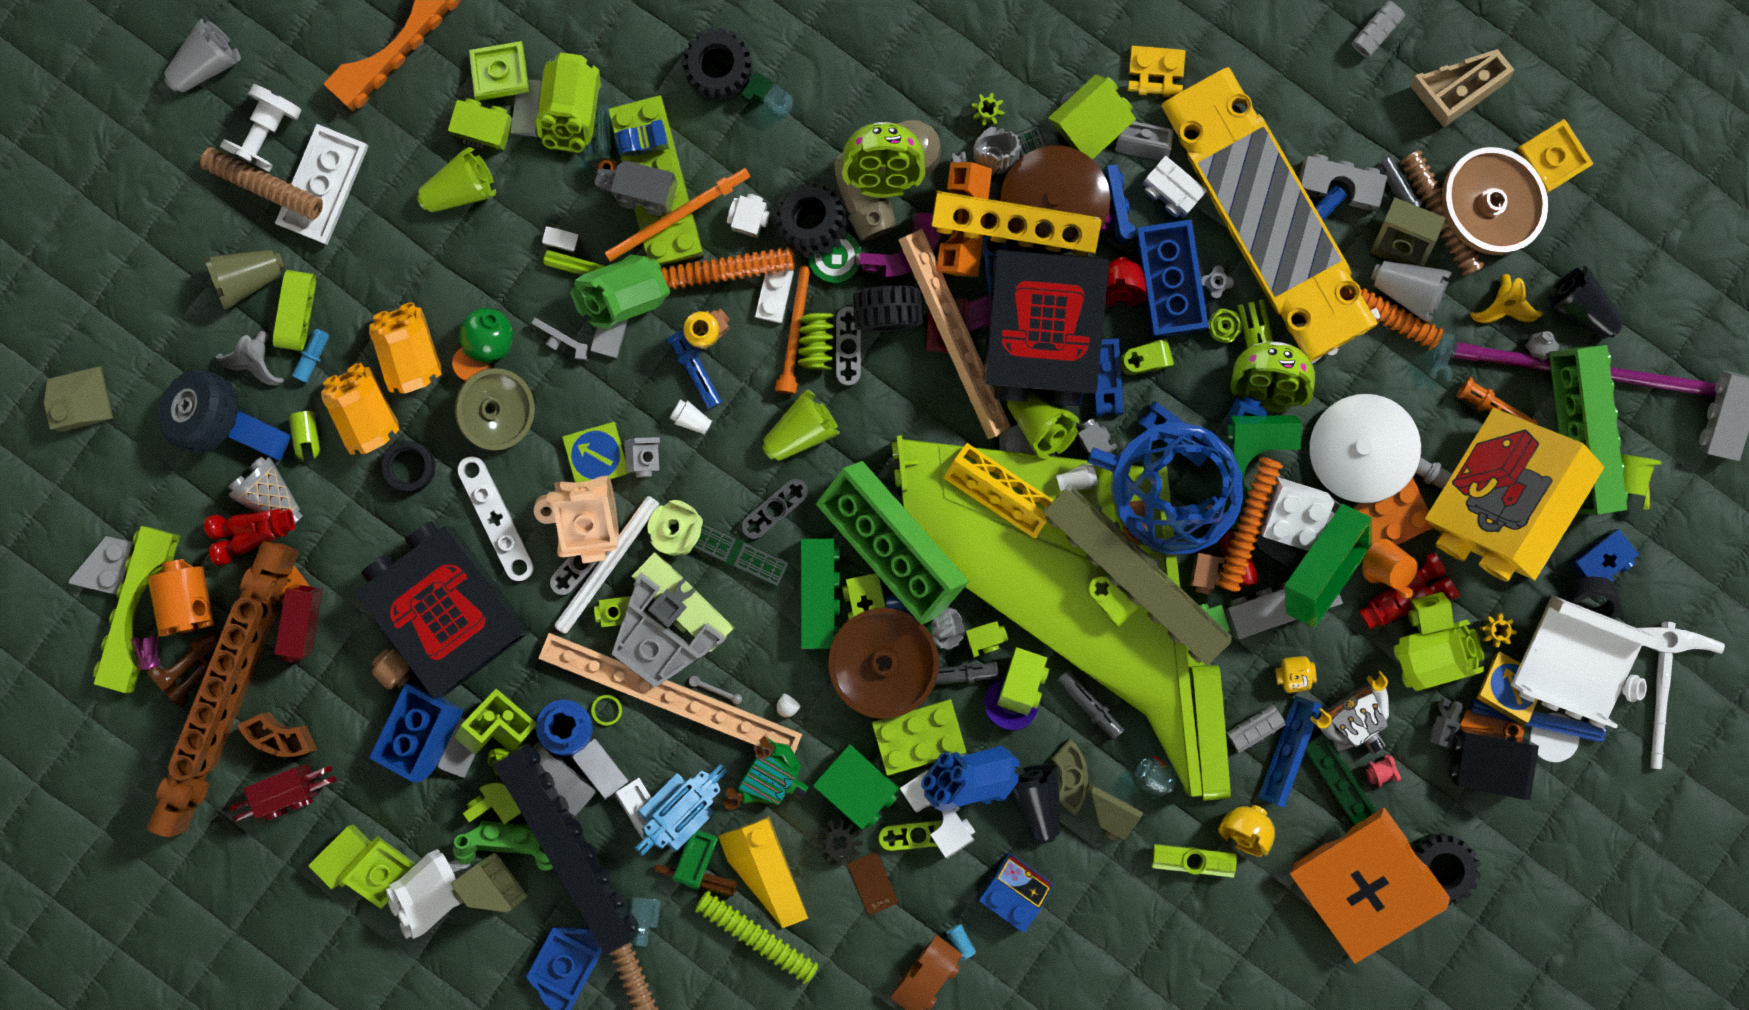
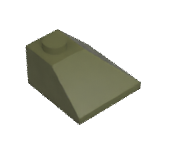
M101 366L47 379L44 406L50 430L63 432L114 419Z
M1089 783L1087 788L1097 823L1104 829L1102 834L1114 841H1117L1118 837L1125 840L1142 817L1143 812Z

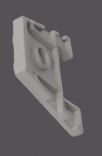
M641 572L637 577L612 655L656 688L686 666L723 643L727 637L707 622L692 643L688 644L669 628H666L661 622L645 611V608L661 587Z

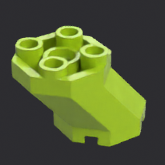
M559 53L552 62L551 59L546 62L544 67L539 109L535 122L537 134L542 139V144L549 149L580 153L591 142L601 80L599 69L594 65L592 68L586 64L587 59L582 55Z
M1468 619L1455 622L1454 628L1424 635L1416 633L1399 639V644L1394 646V654L1401 663L1403 669L1402 680L1407 688L1413 687L1415 691H1419L1484 672V666L1479 667V661L1484 660V652L1476 630H1469L1466 626L1470 624Z

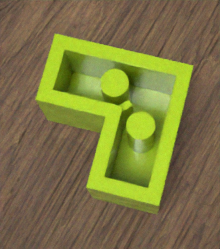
M495 689L463 722L454 738L474 755L492 737L512 752L521 747L536 728V722L499 690Z

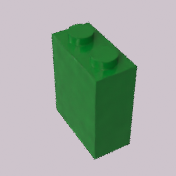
M851 743L813 785L862 830L866 825L871 828L881 817L878 814L880 809L884 805L889 808L899 797L896 793L899 786Z

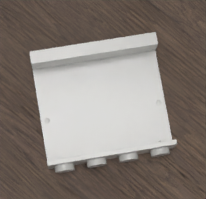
M1552 595L1511 686L1520 691V697L1528 701L1534 702L1536 698L1542 700V705L1552 710L1558 711L1559 707L1566 709L1565 713L1576 719L1581 720L1582 716L1589 718L1588 722L1604 729L1605 725L1617 728L1618 725L1609 719V715L1641 646L1645 645L1654 648L1658 638L1643 630Z

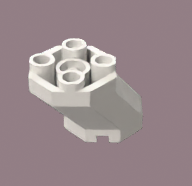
M438 849L424 856L401 879L389 884V888L386 889L390 900L388 901L389 907L394 916L398 915L401 922L399 925L406 939L409 937L414 939L423 935L453 907L460 905L452 894L453 887L451 883L456 878L444 854L440 853Z

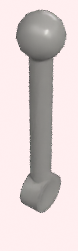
M692 676L689 679L691 686H700L732 700L735 705H739L742 702L741 695H733L702 682L698 676Z

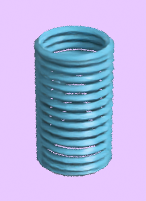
M962 924L946 932L953 947L963 954L960 960H965L976 953Z

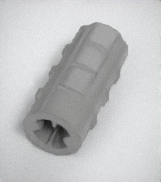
M1387 1L1352 41L1351 44L1354 49L1361 55L1369 58L1404 18L1405 14L1402 9L1395 3Z
M1272 704L1264 710H1260L1259 713L1251 718L1248 717L1246 721L1236 725L1226 734L1235 750L1241 753L1249 747L1252 748V745L1275 733V731L1286 724L1279 711Z

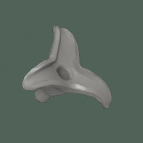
M259 331L255 339L252 340L248 335L241 337L235 351L225 356L222 354L215 356L216 360L224 368L236 371L249 369L258 380L267 385L277 386L284 381L283 378L274 377L266 367L264 361L265 342L269 335L264 331Z

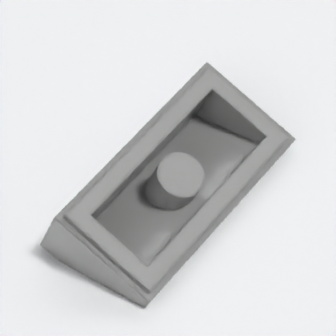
M528 80L530 92L516 94L511 134L538 137L535 120L539 109L542 80Z
M1134 121L1117 137L1115 151L1161 161L1165 156L1169 158L1174 129Z
M465 717L460 718L437 766L439 769L463 778L466 777L475 757L472 752L454 738L460 726L467 719Z
M596 738L588 743L585 749L572 756L604 799H607L628 782V779Z

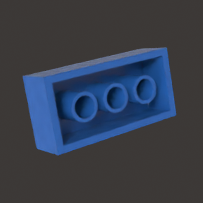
M1192 219L1138 227L1134 237L1139 266L1143 268L1146 280L1147 300L1145 301L1150 338L1155 339L1205 331L1209 326Z

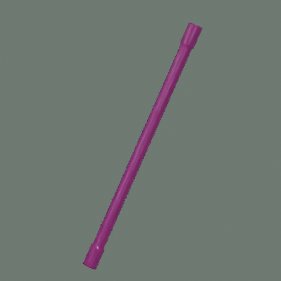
M1454 342L1452 345V358L1471 361L1479 360L1551 371L1550 359L1541 361L1538 358L1531 357L1530 354L1484 348L1479 345ZM1610 367L1611 379L1616 382L1716 397L1717 394L1715 392L1716 383Z

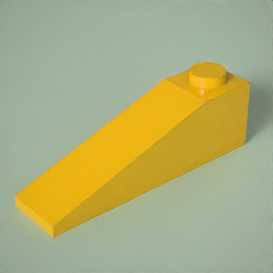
M769 816L718 835L728 863L782 928L808 919Z

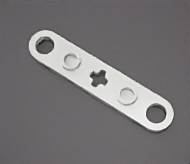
M477 457L464 458L458 466L459 477L507 575L515 581L527 580L534 571L533 561L485 463ZM470 463H476L479 466L480 471L475 478H469L465 474V467ZM495 512L498 515H503V518L500 519L501 525L490 524L491 513ZM517 560H523L527 564L526 572L520 576L516 575L512 568Z

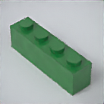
M801 539V649H831L833 640L840 630V626L835 627V616H840V599H835V588H840V572H834V561H840V545H834V539Z

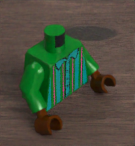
M762 737L759 740L761 746H753L756 757L744 774L738 787V793L734 788L726 790L725 793L728 799L724 798L722 800L725 807L733 810L740 804L773 803L778 805L787 793L802 800L809 786L796 779L801 764L789 745L776 743L768 737Z

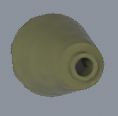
M272 249L204 258L224 310L234 306L281 276L280 270L285 268L280 254H274Z

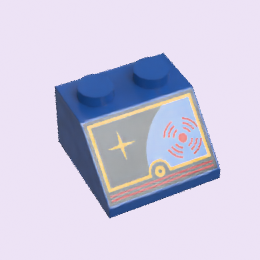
M1008 853L979 894L978 900L1025 933L1041 910L1054 884L1011 853Z

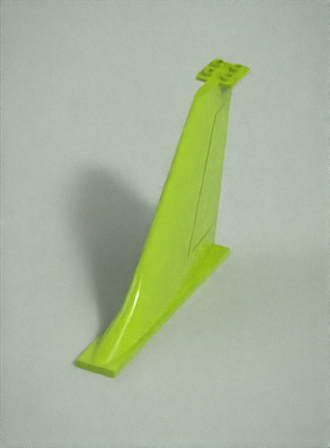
M902 435L897 436V442H892L893 461H899V469L895 470L894 474L896 488L901 487L903 507L969 580L965 587L1145 714L1184 787V793L1191 797L1202 796L1186 646L1182 642L1178 644L1172 640L1167 633L1169 630L1162 623L1158 625L1153 622L1147 615L1148 610L1141 604L1120 627L1111 621L1087 592L1089 581L1097 576L1107 577V572L1101 566H1094L1086 558L1087 553L1080 546L1075 548L1066 539L1067 534L1060 527L1055 529L1046 522L1036 539H1034L945 480L943 477L964 446L902 439ZM975 448L1053 500L1062 492L1058 485L1057 475L1068 472L1084 463L1090 464L1087 462L1088 460L1053 456L1049 459H1042L1036 454ZM967 454L964 456V459L970 463L977 464L976 460ZM1094 465L1099 485L1092 486L1093 489L1077 491L1095 508L1099 505L1102 508L1101 511L1113 522L1117 521L1120 526L1119 529L1123 532V525L1116 516L1110 492L1112 472ZM1166 465L1158 471L1162 479V489L1159 498L1171 504ZM1131 466L1128 475L1133 482L1142 474L1144 467ZM989 472L993 478L1000 479L994 472ZM1148 477L1138 486L1147 495L1152 486ZM1012 487L1014 492L1023 495L1020 489ZM1134 494L1131 501H1141V499ZM1035 502L1036 506L1044 511L1046 509L1041 503ZM1153 508V520H1167L1165 512ZM1153 525L1157 538L1166 540L1174 536V530L1170 526ZM1143 544L1137 545L1157 562V566L1180 587L1176 554H1163L1153 551ZM1096 582L1094 586L1097 589L1094 593L1096 595L1099 593L1105 595L1106 591L1104 588L1106 583L1099 584ZM1121 585L1117 586L1125 594L1128 593Z

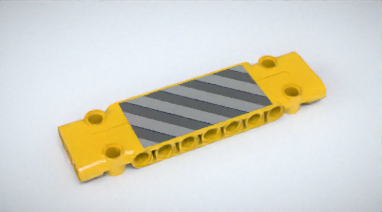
M1230 67L1216 72L1165 101L1161 107L1177 133L1180 144L1186 149L1192 168L1203 187L1207 190L1208 196L1273 309L1278 315L1282 316L1286 329L1293 335L1299 348L1312 362L1377 326L1378 322L1362 297L1359 285L1351 278L1352 273L1349 265L1266 122L1260 114H1256L1252 107L1251 99L1243 92ZM1237 103L1243 104L1246 107V111L1244 113H1236L1232 110V106ZM1187 130H1195L1199 136L1194 140H1189L1184 136V133ZM1342 289L1351 290L1354 294V299L1349 301L1342 299L1340 291ZM1295 315H1301L1304 317L1306 325L1296 327L1292 324L1291 318Z

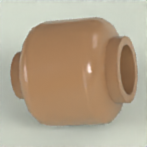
M388 649L384 650L371 663L374 666L372 669L373 676L388 690L396 686L402 689L405 683L408 684L412 679L409 675L412 671L411 667L396 649L391 651Z

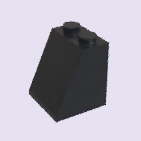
M1460 728L1459 735L1454 737L1453 750L1456 751L1455 761L1450 763L1449 777L1452 778L1451 782L1459 787L1530 801L1539 746L1525 737Z

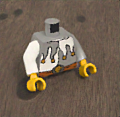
M1378 671L1379 678L1376 681L1370 675L1367 677V681L1372 686V689L1369 685H1362L1324 711L1320 708L1319 711H1321L1322 715L1318 720L1311 716L1310 720L1320 728L1327 739L1342 746L1351 744L1353 747H1357L1365 743L1372 754L1377 753L1386 746L1378 735L1380 731L1388 726L1386 720L1389 717V701L1386 690L1388 680L1381 671Z

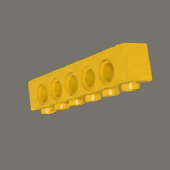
M936 191L931 225L932 227H937L936 232L952 234L953 230L963 231V236L979 239L981 234L991 236L990 240L994 242L1007 243V239L1018 240L1017 245L1033 248L1034 243L1045 245V249L1049 251L1061 252V248L1072 249V254L1088 256L1089 252L1096 253L1102 220L1094 216ZM957 209L968 211L969 217L965 222L958 223L953 219V214ZM986 213H992L996 216V221L991 227H984L980 223L981 217ZM1012 218L1022 219L1023 226L1019 231L1013 232L1008 229V222ZM1040 222H1046L1050 225V231L1045 236H1039L1035 233V228ZM1070 226L1077 229L1076 237L1073 240L1063 239L1062 233L1064 229Z

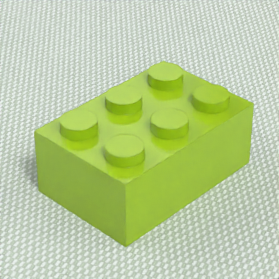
M951 699L916 708L899 717L872 721L887 776L935 762L943 752L950 754L954 752L960 754L967 753Z

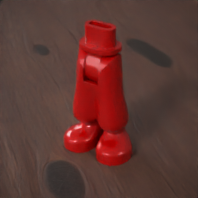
M277 508L252 514L234 515L228 520L220 515L207 517L204 522V529L210 538L222 540L234 535L232 540L219 541L212 544L209 548V556L217 566L227 565L234 559L236 554L244 555L259 547L262 541L271 542L286 536L288 531L295 529L292 511L290 509L281 510Z
M1434 552L1427 555L1424 567L1417 569L1416 576L1407 586L1413 590V596L1410 599L1402 598L1395 588L1389 587L1376 596L1373 601H1368L1369 605L1359 611L1369 629L1379 624L1384 626L1408 615V611L1412 610L1411 599L1443 592L1449 600H1455L1459 597L1458 590L1448 576H1442L1446 573V570ZM1442 576L1434 583L1426 586V582L1430 579Z

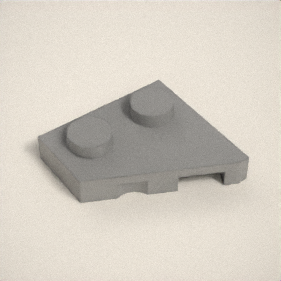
M106 536L70 578L69 584L117 595L120 584L124 583L126 578L125 565L127 559L133 554L135 548L133 542Z

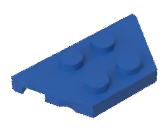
M553 927L532 965L527 979L537 989L540 998L545 1005H548L550 1010H572L603 950L590 928Z

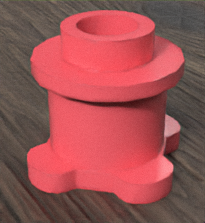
M1388 754L1383 756L1384 760L1376 763L1369 762L1368 769H1365L1370 784H1376L1378 788L1382 787L1383 783L1391 780L1401 781L1395 761Z

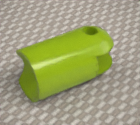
M302 411L290 414L288 418L296 456L304 461L301 444L311 442L315 459L320 452L315 413L313 411Z

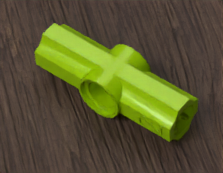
M1153 844L1151 868L1233 878L1236 872V853L1203 850L1195 847L1186 848ZM1191 854H1199V865L1194 868L1188 867V857Z

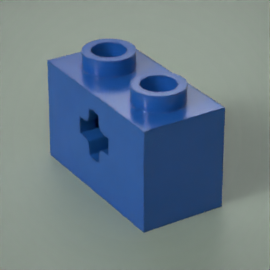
M1613 529L1570 561L1569 565L1581 579L1594 576L1603 577L1613 582L1612 576L1618 571L1623 573L1635 564L1633 560L1639 556V553L1620 529ZM1604 556L1609 557V559L1606 561L1608 566L1602 565V563L1605 561Z

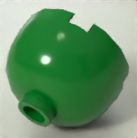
M479 308L469 313L461 323L458 343L463 347L464 354L474 361L492 363L493 360L504 359L511 351L514 331L511 322L500 311L492 308Z

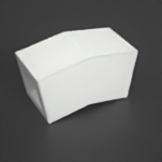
M546 226L542 243L546 246L574 253L578 234Z

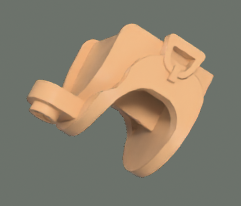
M608 475L600 476L590 481L578 483L554 482L555 491L548 492V494L536 499L534 515L541 523H556L558 557L581 555L582 563L606 560L605 553L617 550L619 544L617 510L610 477Z

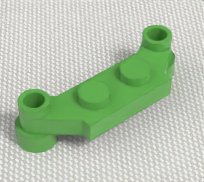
M481 821L479 827L466 834H460L454 839L453 854L455 860L460 864L472 862L476 857V851L480 850L532 854L535 856L537 867L541 870H551L554 868L528 824H504L503 822Z

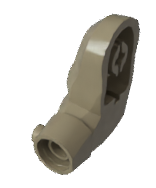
M906 120L897 123L912 131L920 140L925 153V176L929 175L938 166L942 152L938 134L931 126L919 120ZM842 153L837 156L834 162L836 187L840 200L849 214L848 219L861 242L874 240L896 229L897 223L890 200L861 194V189L852 184L847 185L842 176ZM880 167V171L886 173V167Z

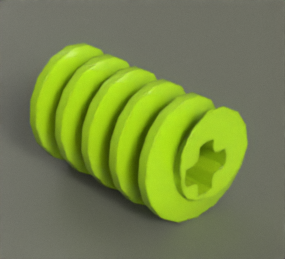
M809 313L800 317V322L806 324V326L801 327L799 332L806 336L800 338L799 343L806 347L799 349V354L806 358L798 360V365L811 370H832V368L824 365V363L832 360V357L826 355L825 352L832 350L833 346L826 344L825 341L833 339V335L826 333V330L834 328L833 324L826 322V319L834 317L833 314Z

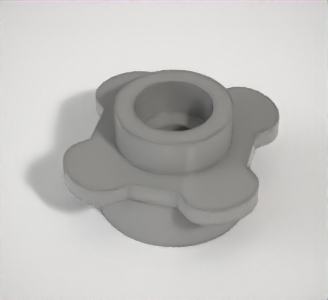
M1215 266L1213 272L1203 276L1201 279L1202 285L1211 292L1213 298L1221 297L1222 292L1227 288H1232L1234 284L1233 279L1227 277L1224 273L1222 266ZM1215 280H1219L1220 283L1215 284Z

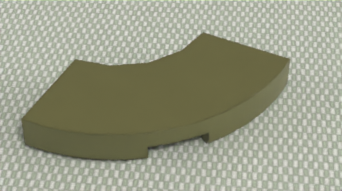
M1069 738L1052 757V760L1058 766L1060 773V803L1075 816L1087 794L1088 771L1083 754L1078 746Z

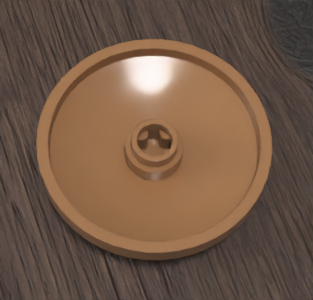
M1488 147L1468 153L1451 167L1442 188V207L1449 226L1462 242L1479 252L1491 255H1505L1516 252L1531 243L1545 224L1548 201L1544 184L1536 170L1525 159L1509 150Z

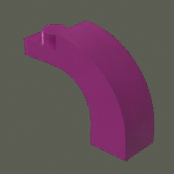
M911 214L910 234L923 229L931 250L934 252L941 233L936 232L937 227H932L931 225L933 214ZM903 249L891 255L858 253L855 255V265L862 266V271L878 272L879 267H882L881 278L896 277L912 271L903 253Z

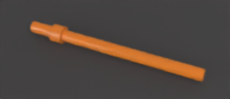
M743 168L727 179L726 177L716 181L717 185L614 246L606 251L605 255L610 262L718 196L729 194L733 191V187L750 178V174L746 168Z

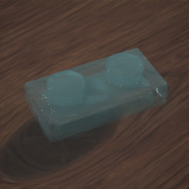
M597 104L591 142L585 146V161L597 162L603 159H610L611 118L608 110L610 105Z

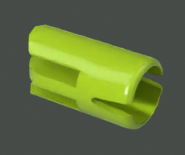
M1264 299L1259 300L1264 326H1259L1254 302L1248 303L1253 326L1250 329L1248 328L1243 304L1237 305L1247 348L1258 344V337L1261 343L1274 342Z

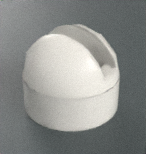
M783 694L778 700L776 707L780 716L791 717L796 714L801 706L795 699L787 694Z

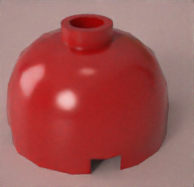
M1119 257L1114 261H1110L1105 304L1116 306L1115 300L1126 301V306H1134L1146 301L1147 287L1143 268L1126 257Z

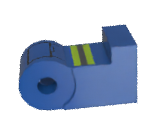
M662 119L653 121L648 125L624 129L614 134L620 157L643 155L669 149Z

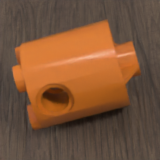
M184 559L162 563L163 568L159 574L147 577L159 637L175 634V629L176 632L181 634L196 631V625L198 629L215 626L203 567H193L186 563Z

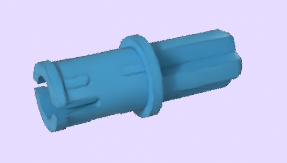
M319 329L314 330L305 350H301L302 356L291 376L308 383L317 361H321L319 357L329 339V335Z

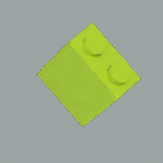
M1096 74L1048 118L1070 148L1083 152L1092 160L1136 120L1131 112L1133 109L1132 105L1116 92L1118 90L1116 83L1109 77L1104 78Z

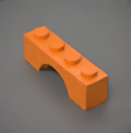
M951 162L947 190L954 194L988 199L992 168L972 162ZM957 209V222H965L969 217L968 211ZM984 214V215L981 217V220H980V223H981L984 227H985L986 214ZM955 230L946 242L940 243L936 271L955 276L978 277L983 235L980 234L979 239L963 236V231Z

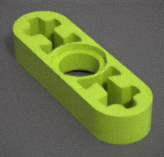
M943 820L887 825L879 833V842L884 849L889 851L938 846L936 842H930L931 833L928 826L934 825L933 831H936L941 827ZM916 827H921L926 831V838L921 843L914 842L910 837L911 831ZM907 828L906 838L909 844L903 845V839H896L895 845H889L888 841L883 840V836H887L889 830H893L894 835H902L901 829Z

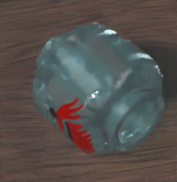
M1159 757L1145 758L1136 768L1135 776L1138 786L1155 797H1161L1166 793L1169 794L1176 787L1175 769Z

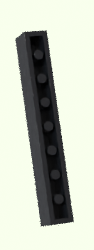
M526 743L501 757L493 766L604 954L607 955L632 942L640 932L639 924L636 918L629 914L624 906L625 901L622 894L616 891L611 884L609 872L605 867H601L598 862L596 850L584 838L580 823L573 819L568 811L569 805L566 799L559 795L555 789L552 775L547 771L545 772L540 763L539 753L535 748H531L529 743Z

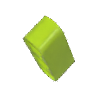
M286 270L283 277L273 334L274 347L303 351L306 344L316 287L315 274Z

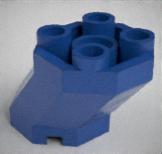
M1003 746L965 756L958 752L951 754L943 752L921 781L924 797L934 808L940 811L978 801L985 804H991L992 800L1003 801L1018 783L1015 766L1019 768V760Z

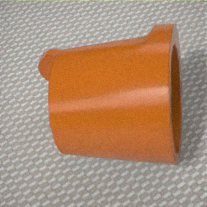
M1381 539L1369 547L1364 556L1363 576L1371 583L1382 582L1395 588L1402 598L1410 599L1413 596V590L1407 586L1416 576V560L1389 539Z

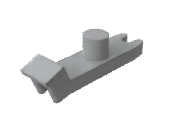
M534 317L532 324L551 335L546 345L557 350L562 341L576 349L575 358L577 360L588 361L587 344L578 343Z

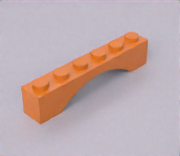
M415 0L411 15L395 40L369 58L342 64L325 81L324 85L352 111L356 108H361L368 101V95L375 88L379 89L386 82L387 75L393 68L398 69L405 62V56L410 50L417 49L423 43L426 33L430 29H436L443 20L442 16L448 10H454L461 0Z

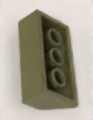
M497 852L477 863L451 883L454 888L452 894L460 904L465 903L467 907L509 912L529 896Z

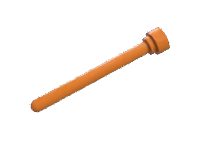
M806 265L801 266L799 270L783 375H780L779 380H776L775 391L784 394L795 395L797 392L798 383L795 382L796 377L793 376L800 338L799 329L802 326L800 317L804 313L810 268Z

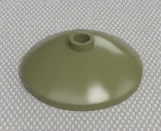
M490 368L475 373L462 385L455 402V417L460 431L472 444L483 449L502 450L517 444L527 434L534 419V399L528 385L521 377L505 369ZM488 403L492 406V410L489 413L485 410Z

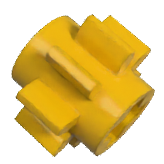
M1497 613L1496 620L1486 616L1485 619L1488 623L1479 628L1486 635L1483 641L1493 640V647H1499L1500 641H1503L1505 644H1511L1509 637L1511 634L1517 633V631L1512 630L1510 625L1514 620L1508 619L1504 621L1502 613ZM1495 625H1501L1502 628L1499 630L1501 635L1494 634L1497 630Z

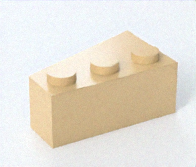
M1496 49L1465 59L1464 62L1455 65H1446L1436 71L1417 74L1414 76L1411 88L1440 124L1446 127L1508 83L1514 68L1500 51Z

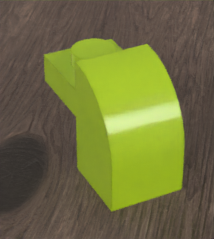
M492 782L479 788L485 798L482 799L479 795L467 804L469 810L463 813L468 822H471L490 808H493L504 824L521 814L503 782Z

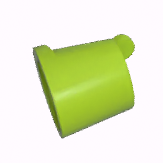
M1621 454V461L1624 464L1623 477L1625 489L1629 494L1644 496L1642 509L1649 510L1650 481L1655 465H1661L1662 461Z

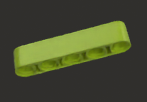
M1219 665L1191 667L1190 680L1202 787L1201 799L1202 801L1230 799L1231 790Z

